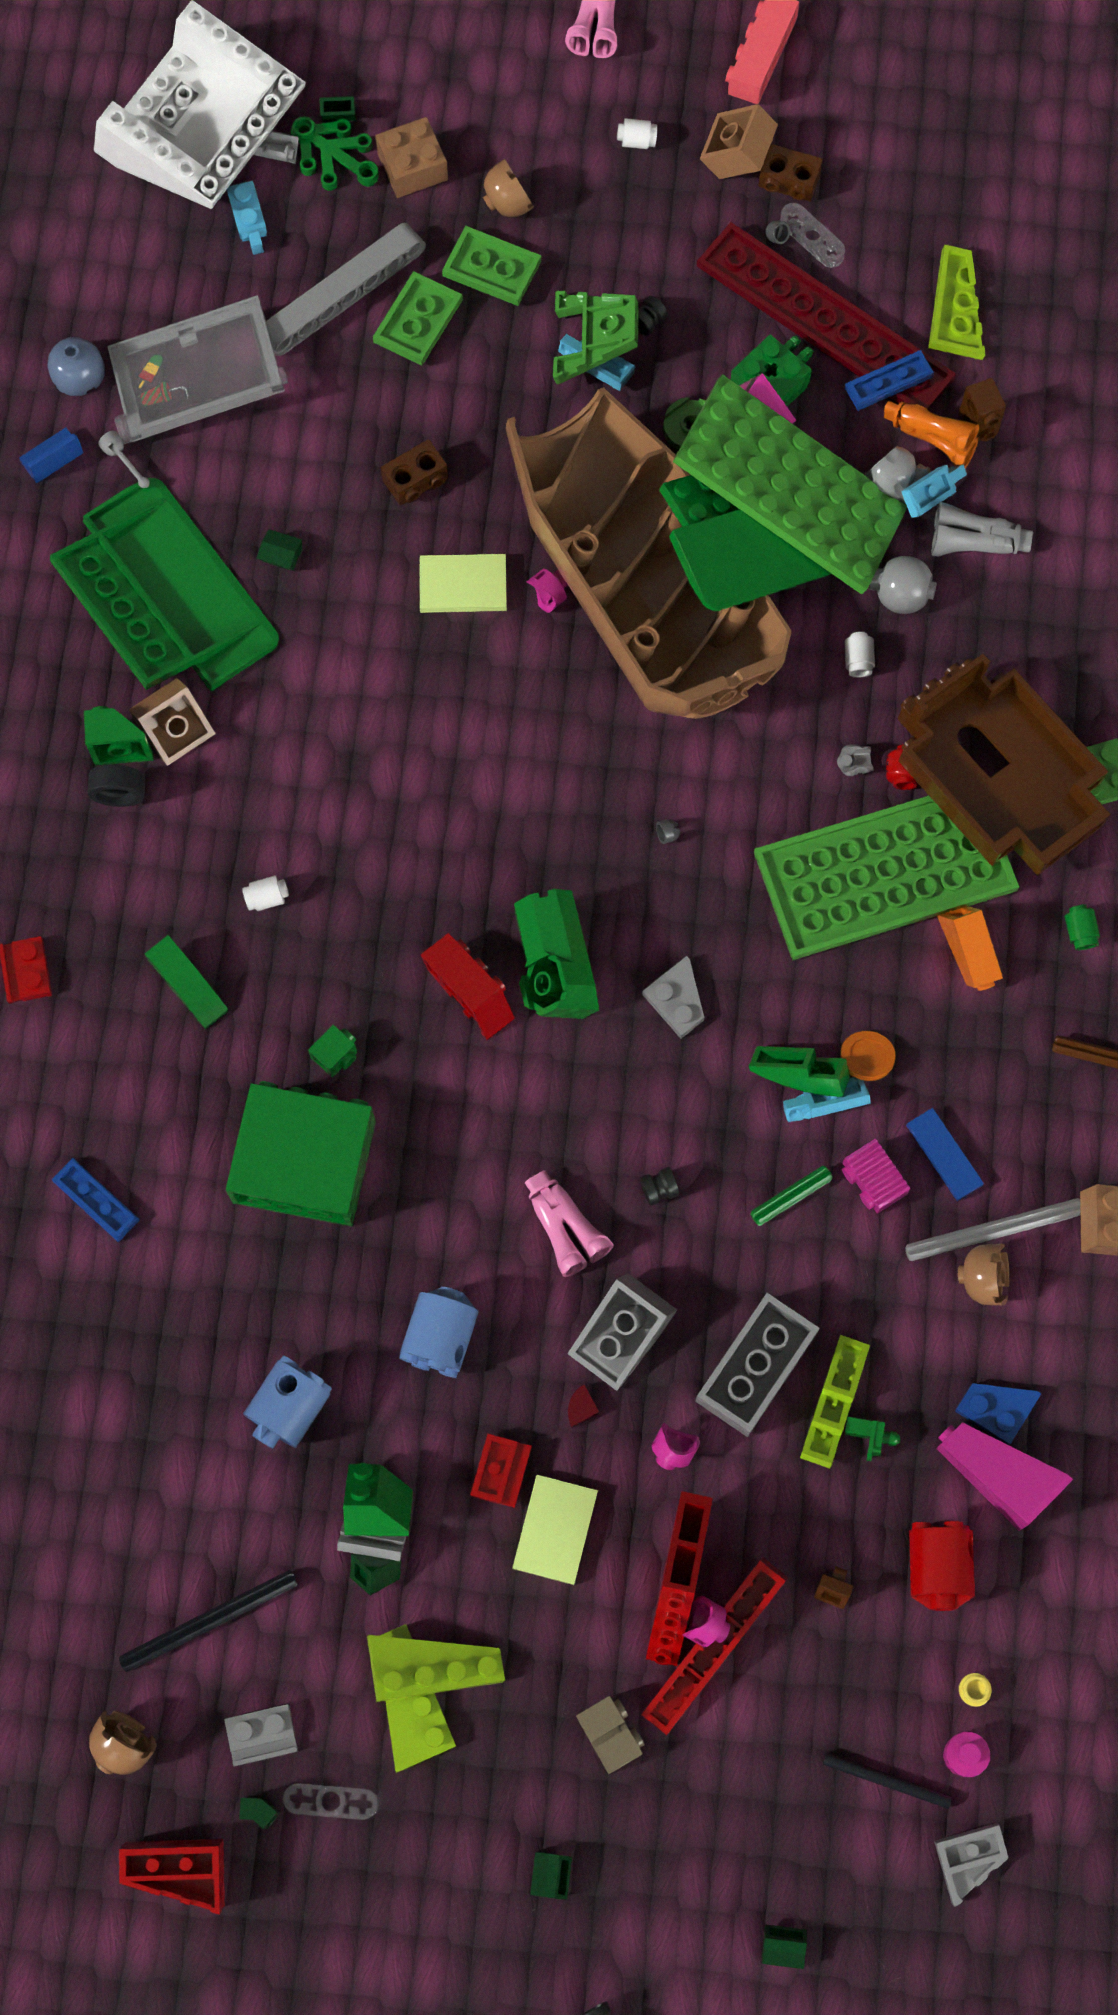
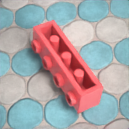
M759 1L755 13L757 18L754 23H749L745 35L747 40L745 44L739 45L735 57L737 62L735 66L730 65L725 81L729 83L728 95L759 104L797 20L799 1Z

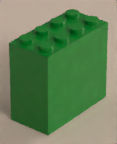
M261 1081L259 1085L251 1083L225 1189L232 1203L353 1227L376 1124L372 1106H368V1102L360 1099H350L349 1102L338 1100L337 1096L329 1093H320L319 1096L309 1095L307 1090L297 1087H290L289 1091L278 1089V1085L266 1081Z

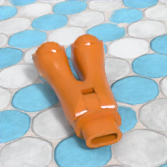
M888 401L885 405L884 418L892 421L893 427L898 428L900 426L902 432L934 445L949 457L954 466L964 465L966 469L978 444V437H976L979 432L978 424L942 417L918 404L901 402L898 405Z

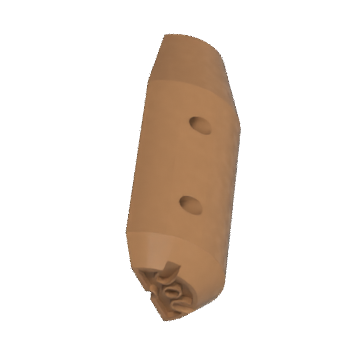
M604 387L600 388L591 401L577 415L561 426L536 436L525 437L518 435L515 427V417L507 420L506 433L531 527L640 700L649 711L694 719L708 717L744 700L749 696L748 689L757 683L763 686L779 671L785 661L791 629L768 595L721 611H712L702 604L690 585L669 538L674 529L682 526L659 491L663 483L689 476V473L673 463L676 454Z

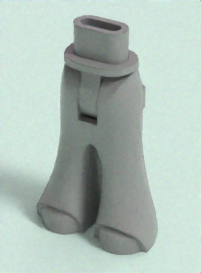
M940 502L937 506L934 522L936 530L931 549L932 556L939 557L959 551L1016 554L1017 551L1030 552L1033 531L1021 529L1020 524L1016 525L1007 521V519L976 515L944 502Z

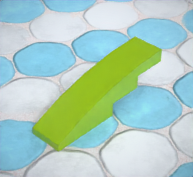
M840 1335L803 1446L801 1459L830 1469L870 1348L869 1344Z

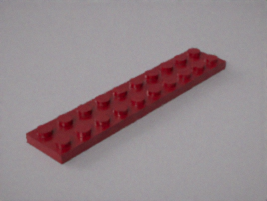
M732 222L726 226L697 260L698 268L859 377L920 350ZM922 351L934 371L933 378L890 396V398L899 404L901 402L918 404L930 410L955 380L956 373Z

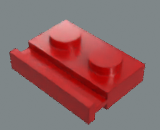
M39 936L13 941L11 944H0V960L8 1003L12 1004L15 1001H27L52 996L43 938Z
M487 1433L470 1496L515 1509L532 1446Z

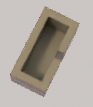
M610 1696L576 1715L577 1720L608 1774L642 1755L643 1753L640 1748L645 1745L636 1728L629 1730L623 1719L628 1714L620 1700L613 1701Z

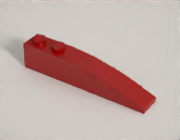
M762 1557L724 1606L726 1609L725 1621L730 1624V1631L726 1639L721 1643L714 1641L708 1647H702L696 1643L641 1715L667 1736L788 1577Z

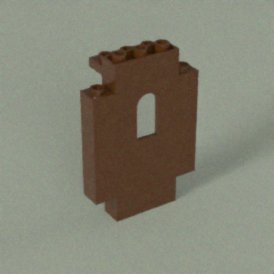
M981 654L975 660L972 657L968 658L962 664L956 662L946 670L944 677L940 680L932 679L924 686L922 693L918 696L910 695L900 705L902 709L897 719L913 737L903 744V752L898 761L991 866L1015 850L1033 872L1039 876L1102 828L1111 814L1091 793L1093 789L1102 783L1108 771L1015 668L1006 674L1001 672L989 681L985 673L991 661L984 654ZM964 727L977 728L1010 764L989 778L959 744L957 739L958 732Z

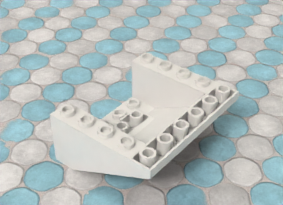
M191 0L176 19L172 48L124 109L112 101L96 121L94 152L123 171L212 209L305 88L306 82L195 1Z

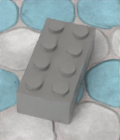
M766 1293L697 1395L695 1402L748 1437L820 1328Z

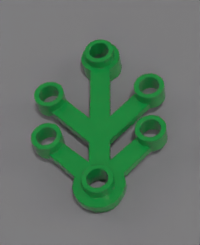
M303 116L297 118L291 126V135L299 137L298 143H300L302 156L299 164L303 175L312 176L317 171L316 161L312 158L311 143L320 149L323 170L321 185L327 191H332L338 186L337 175L333 170L332 158L355 173L358 182L363 186L370 187L378 181V167L374 162H358L343 151L357 148L361 153L370 152L373 147L371 136L362 133L357 137H349L352 132L351 124L346 119L316 124L311 118ZM341 127H346V128H347L346 130H343V131H342V130H339V128H341ZM335 133L339 138L327 140L321 135ZM363 141L368 142L366 145H361L360 143ZM307 164L312 165L310 168H305L304 166ZM327 179L333 180L331 183H326L325 181Z

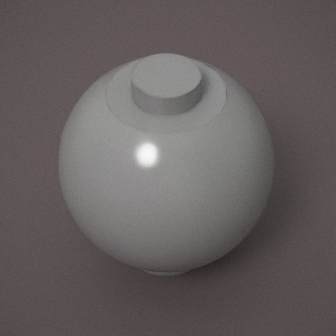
M899 556L889 560L883 568L877 569L870 583V590L877 591L879 600L890 611L898 614H911L922 609L927 604L928 599L933 600L937 583L932 582L933 575L923 561L912 556Z

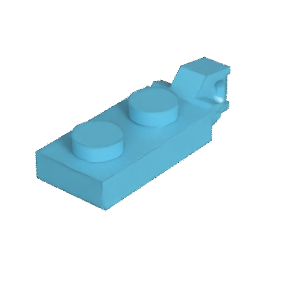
M253 181L229 186L227 193L240 240L242 239L243 242L249 240L253 255L264 253L261 237L267 236V230Z
M565 334L560 340L558 352L562 355L582 351V340L578 341L568 334ZM618 356L586 372L620 391L634 374L635 365Z
M947 465L938 467L902 490L901 493L911 518L921 516L956 492L954 483L967 475L964 465L951 466L950 468Z
M855 1077L849 1079L843 1097L803 1092V1094L796 1098L783 1101L784 1113L788 1122L810 1119L811 1117L814 1118L871 1104L870 1094L864 1081Z

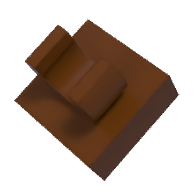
M835 1566L831 1577L823 1574L813 1598L844 1610L853 1589V1585L844 1582L848 1571Z

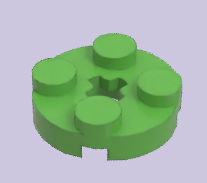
M690 397L682 398L674 402L667 409L663 431L665 438L672 447L677 450L680 449L690 431L686 428V422H695L706 400L699 398V401L690 400Z

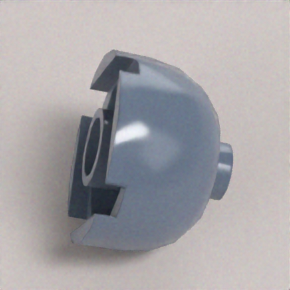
M80 337L63 339L52 348L48 356V372L51 380L60 392L67 395H85L88 390L93 387L96 389L100 386L105 377V364L100 351L93 343Z

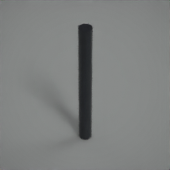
M828 1752L825 1755L823 1761L825 1766L946 1809L950 1806L952 1799L950 1795Z

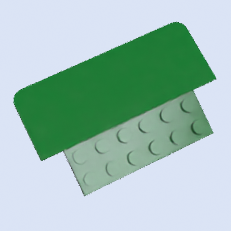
M692 475L665 482L659 489L682 526L671 532L669 536L693 590L702 604L712 611H721L832 574Z
M148 478L150 483L147 488H141L137 482L83 516V523L92 534L51 554L50 562L146 690L192 666L210 692H212L272 652L278 645L279 635L164 483L156 478Z

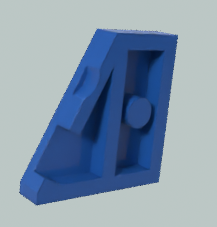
M972 1383L955 1412L1001 1442L1010 1445L1041 1393L1032 1390Z

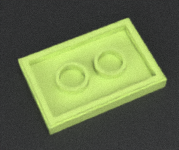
M506 554L420 556V613L507 611Z
M536 1475L512 1569L574 1585L598 1490Z

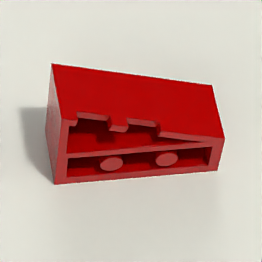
M447 933L420 954L427 970L451 998L454 997L465 1009L463 1013L468 1019L473 1017L476 1020L481 1034L488 1040L515 1019L504 995L506 987L496 975L493 978L487 973L489 971L479 957L473 959L469 955L471 951L461 939L456 941Z
M224 1839L125 1842L119 1849V1884L157 1896L163 1895L179 1900L180 1903L192 1904L220 1915L225 1907Z

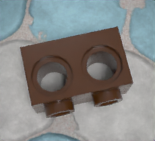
M770 144L764 165L760 171L758 187L764 188L769 192L789 195L796 200L811 202L821 175L823 159Z
M993 378L966 387L958 414L962 421L979 425V432L976 436L978 441H988L998 434L1006 409V404Z
M429 439L380 467L383 482L400 506L406 502H414L422 493L431 488L440 487L448 479L447 464ZM428 465L434 467L431 470L422 469L423 467ZM407 479L410 481L406 484L398 483L400 480Z

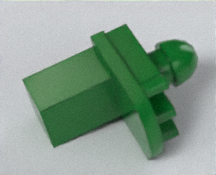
M847 1417L845 1435L870 1439L867 1461H872V1455L881 1456L882 1443L888 1444V1446H895L901 1440L897 1432L892 1430L890 1432L884 1431L885 1422Z

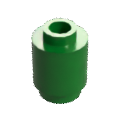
M1086 904L1069 908L1070 913L1064 917L1070 943L1074 944L1075 950L1080 951L1097 947L1099 945L1100 933L1094 909L1087 908Z

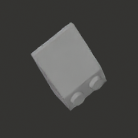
M627 1273L616 1279L567 1354L618 1391L662 1334L677 1309Z

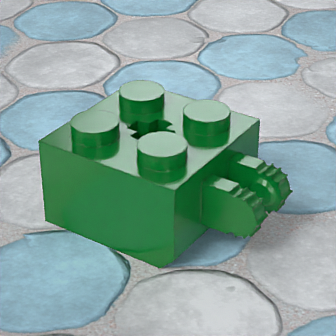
M770 334L731 370L730 380L737 385H741L763 373L788 407L810 383L812 369L805 363L812 357L814 351L810 347H806L796 356L792 352L797 349L801 341L797 336H793L783 345Z

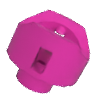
M543 568L526 581L535 587L538 606L547 613L554 610L567 599L564 589L568 584L558 569L551 573Z
M663 1423L651 1447L657 1456L656 1462L664 1469L673 1470L675 1467L685 1468L690 1464L699 1448L700 1440L697 1435L677 1431Z
M698 1596L692 1603L689 1628L682 1635L702 1647H708L714 1641L718 1643L723 1642L730 1631V1624L725 1621L726 1609L705 1596Z
M961 1732L954 1735L947 1742L943 1758L946 1766L952 1773L960 1777H974L980 1775L987 1768L990 1761V1750L987 1742L980 1735L973 1732Z

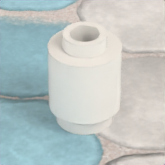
M624 118V124H618L617 141H622V147L639 149L655 147L657 124H651L649 120Z
M865 632L852 633L850 637L845 639V662L850 676L857 678L870 676L872 669L875 667L874 639Z
M277 875L250 882L249 886L243 888L245 902L249 911L254 909L261 911L285 904L284 897L289 896L285 880H279Z

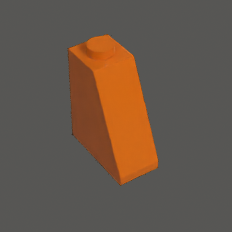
M964 906L937 916L967 986L981 991L995 986L994 981L1003 979L982 910Z

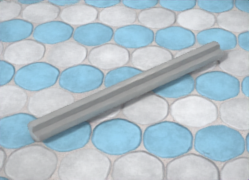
M1072 1199L906 1245L905 1251L909 1261H915L1081 1216L1080 1199Z

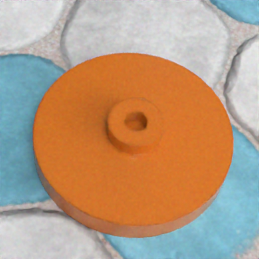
M860 1031L850 1035L843 1042L840 1058L846 1059L851 1076L859 1080L875 1081L885 1077L892 1070L895 1062V1049L885 1036L873 1031Z

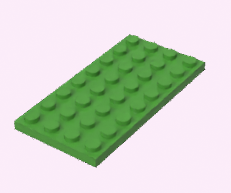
M723 374L716 381L673 460V463L860 594H863L868 589L907 509L906 504L881 492L877 485L868 477Z
M930 796L754 849L756 861L792 961L926 920L964 906H971L1007 895L1019 889L1008 856L1006 855L991 866Z

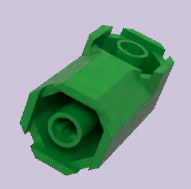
M552 889L547 890L548 896L540 898L539 892L530 894L514 903V912L526 958L525 967L528 968L527 974L522 975L519 982L524 1006L536 1010V1014L543 1017L584 1019L599 1011V1004L572 890Z

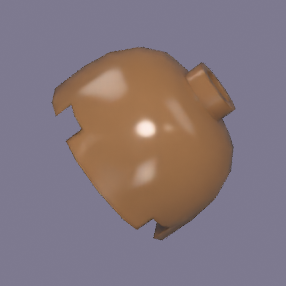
M505 159L488 171L484 179V188L487 195L483 199L491 212L496 209L502 216L513 218L519 217L534 208Z
M1004 1244L979 1245L967 1254L964 1265H959L958 1267L959 1284H964L967 1294L972 1300L980 1304L1005 1305L1008 1295H1002L1003 1287H1009L1007 1252H1001L1005 1247Z
M104 1711L95 1723L89 1736V1748L97 1767L106 1774L126 1775L136 1772L148 1762L157 1747L155 1738L151 1735L148 1739L140 1731H143L145 1727L131 1716L119 1711H113L109 1716L106 1715L107 1711Z

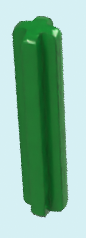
M826 1166L816 1169L752 1210L750 1215L753 1221L758 1226H761L829 1183L833 1178L831 1172Z

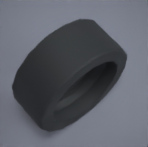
M98 766L89 772L87 793L91 800L103 805L114 807L133 806L141 803L144 799L145 776L138 769L129 766Z

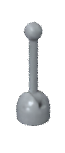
M114 430L105 433L98 442L99 447L109 456L118 455L138 479V485L141 488H147L150 483L149 479L143 477L123 454L124 443L120 435Z

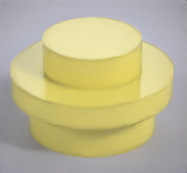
M968 1674L959 1684V1695L967 1705L973 1707L982 1706L991 1697V1684L981 1674Z

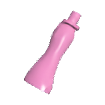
M615 0L581 1L577 19L573 26L568 29L565 38L566 45L571 52L580 56H587L589 54L594 18H598L593 40V54L596 58H607L615 53L617 49V36L614 30Z
M546 1170L539 1172L525 1182L531 1192L529 1199L532 1201L534 1210L554 1248L557 1264L562 1276H572L587 1266L585 1258L572 1242L563 1224L566 1223L590 1263L597 1262L612 1250L614 1244L611 1240L598 1231L584 1217L569 1194L558 1184L556 1179L551 1180Z

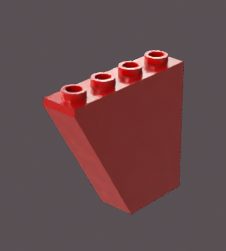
M681 1491L646 1654L647 1660L655 1661L660 1665L669 1664L677 1666L684 1640L682 1634L686 1632L695 1595L713 1500L711 1497Z

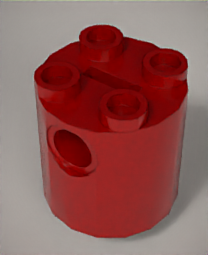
M946 1521L944 1522V1527L931 1526L930 1522L912 1523V1530H909L911 1597L933 1611H954L975 1597L973 1530H970V1526L963 1525V1522Z

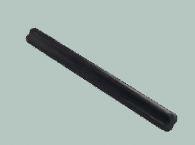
M287 1570L126 1652L119 1657L121 1667L125 1672H130L296 1587L297 1580L293 1572Z

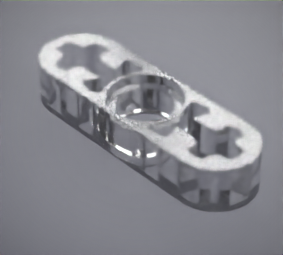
M789 203L783 207L780 221L788 223L790 235L826 267L834 268L843 262L845 246L833 233L800 204ZM788 215H790L791 217H794L795 215H797V216H798V220H796V219H794V218H792L791 220H789V219H788ZM814 230L820 234V237L817 240H809L806 238L805 233ZM827 250L830 252L837 251V255H827Z
M297 1783L289 1786L283 1796L286 1809L291 1813L365 1820L373 1817L379 1807L376 1794L368 1789ZM297 1789H302V1795L314 1797L313 1789H318L319 1792L316 1797L317 1811L311 1810L313 1803H301L300 1809L295 1808V1802L290 1801V1795H295ZM330 1791L336 1792L340 1797V1806L332 1812L325 1810L322 1806L323 1796ZM345 1792L352 1793L349 1800H361L362 1794L367 1795V1800L373 1802L372 1808L366 1809L365 1814H360V1808L349 1806L350 1813H343L346 1807Z

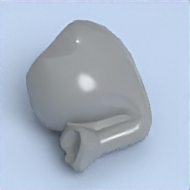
M896 446L876 463L865 476L872 480L881 492L905 503L901 491L930 473L931 469L922 464L916 465L914 456L907 449Z

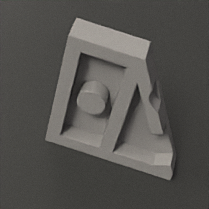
M687 956L642 991V995L680 1039L704 1021V1014L691 962Z
M998 1823L934 1841L953 1906L961 1904L964 1896L976 1885H981L993 1869H997L1009 1858Z

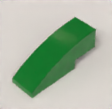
M169 935L144 953L151 965L205 1030L229 1011L212 987Z
M757 1046L749 1064L751 1072L770 1081L803 1092L824 1096L843 1097L850 1079L846 1059L819 1058L816 1056L815 1048Z

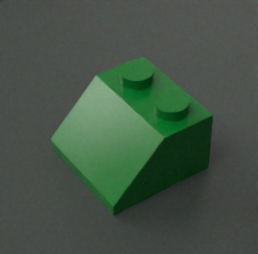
M97 706L92 708V710H84L85 744L95 765L154 761V755L145 733L117 710L106 706Z
M349 1464L343 1503L344 1535L409 1536L413 1489L381 1464Z

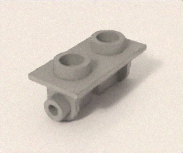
M271 131L253 155L296 164L299 137Z

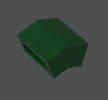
M355 96L320 97L322 122H335L339 119L356 121ZM351 109V111H326V110Z
M268 529L261 542L257 559L294 571L297 560L302 553V539Z
M241 1798L239 1819L254 1820L263 1829H268L281 1813L267 1799Z
M535 1852L530 1895L567 1900L572 1857Z
M766 1924L761 1963L804 1969L807 1929Z

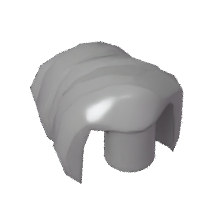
M856 744L846 745L842 748L837 759L838 767L847 776L874 771L871 764V747H860Z

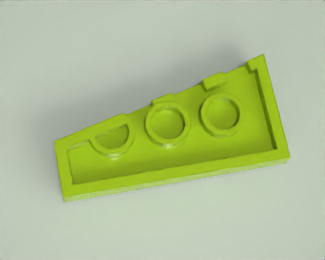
M944 245L942 249L928 348L983 360L986 354L981 340L983 332L982 324L979 322L978 317L979 302L978 297L975 295L974 286L976 279L971 250L950 245Z
M407 1624L380 1635L412 1639ZM435 1693L386 1701L396 1773L456 1747Z
M376 1635L367 1636L376 1702L503 1683L505 1681L500 1648Z

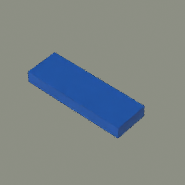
M919 350L847 382L845 390L857 411L933 378L934 371L922 351Z
M933 1108L907 1123V1128L957 1202L984 1185Z
M74 1158L51 1179L117 1242L140 1221L136 1215Z

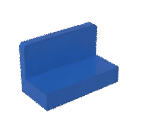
M65 427L19 457L30 476L38 483L84 452L76 434H71Z

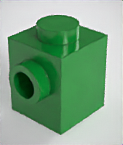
M332 1025L308 1049L310 1058L333 1078L342 1068L344 1070L347 1069L355 1061L357 1049L354 1042L356 1039L345 1028L339 1030L336 1026Z

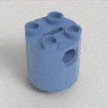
M441 1286V1288L428 1293L420 1292L400 1350L399 1359L412 1363L411 1366L425 1371H429L432 1368L439 1370V1373L442 1375L457 1378L479 1311L464 1293L452 1288Z
M284 1355L280 1361L277 1360L243 1413L245 1417L258 1425L252 1436L272 1449L279 1439L297 1448L331 1395L330 1391L332 1390L329 1385L324 1383L322 1378L309 1370L306 1373L298 1367L297 1363Z

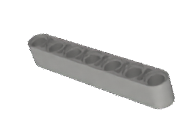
M401 223L269 318L266 323L275 355L281 356L290 351L415 260L424 251L425 242L408 223Z

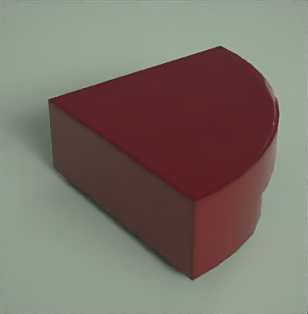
M582 1385L574 1392L568 1405V1419L571 1428L599 1414V1410L585 1385Z

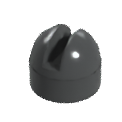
M780 220L771 221L766 228V236L773 243L784 244L790 236V227L788 223Z
M672 819L657 821L656 831L662 844L673 842L679 837L680 829L676 828L678 826L676 821Z

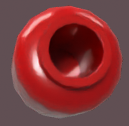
M902 744L897 746V749L891 751L886 757V778L896 789L912 790L917 787L918 783L898 761L903 752Z

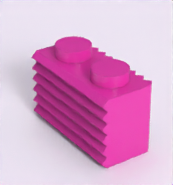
M876 1138L845 1157L843 1161L845 1166L842 1169L844 1176L851 1184L856 1182L862 1191L859 1194L862 1202L869 1210L874 1208L877 1214L905 1197L910 1191L909 1185Z

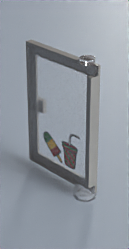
M258 295L107 346L124 414L115 416L116 427L124 444L284 392L283 385L289 383L284 367H278Z

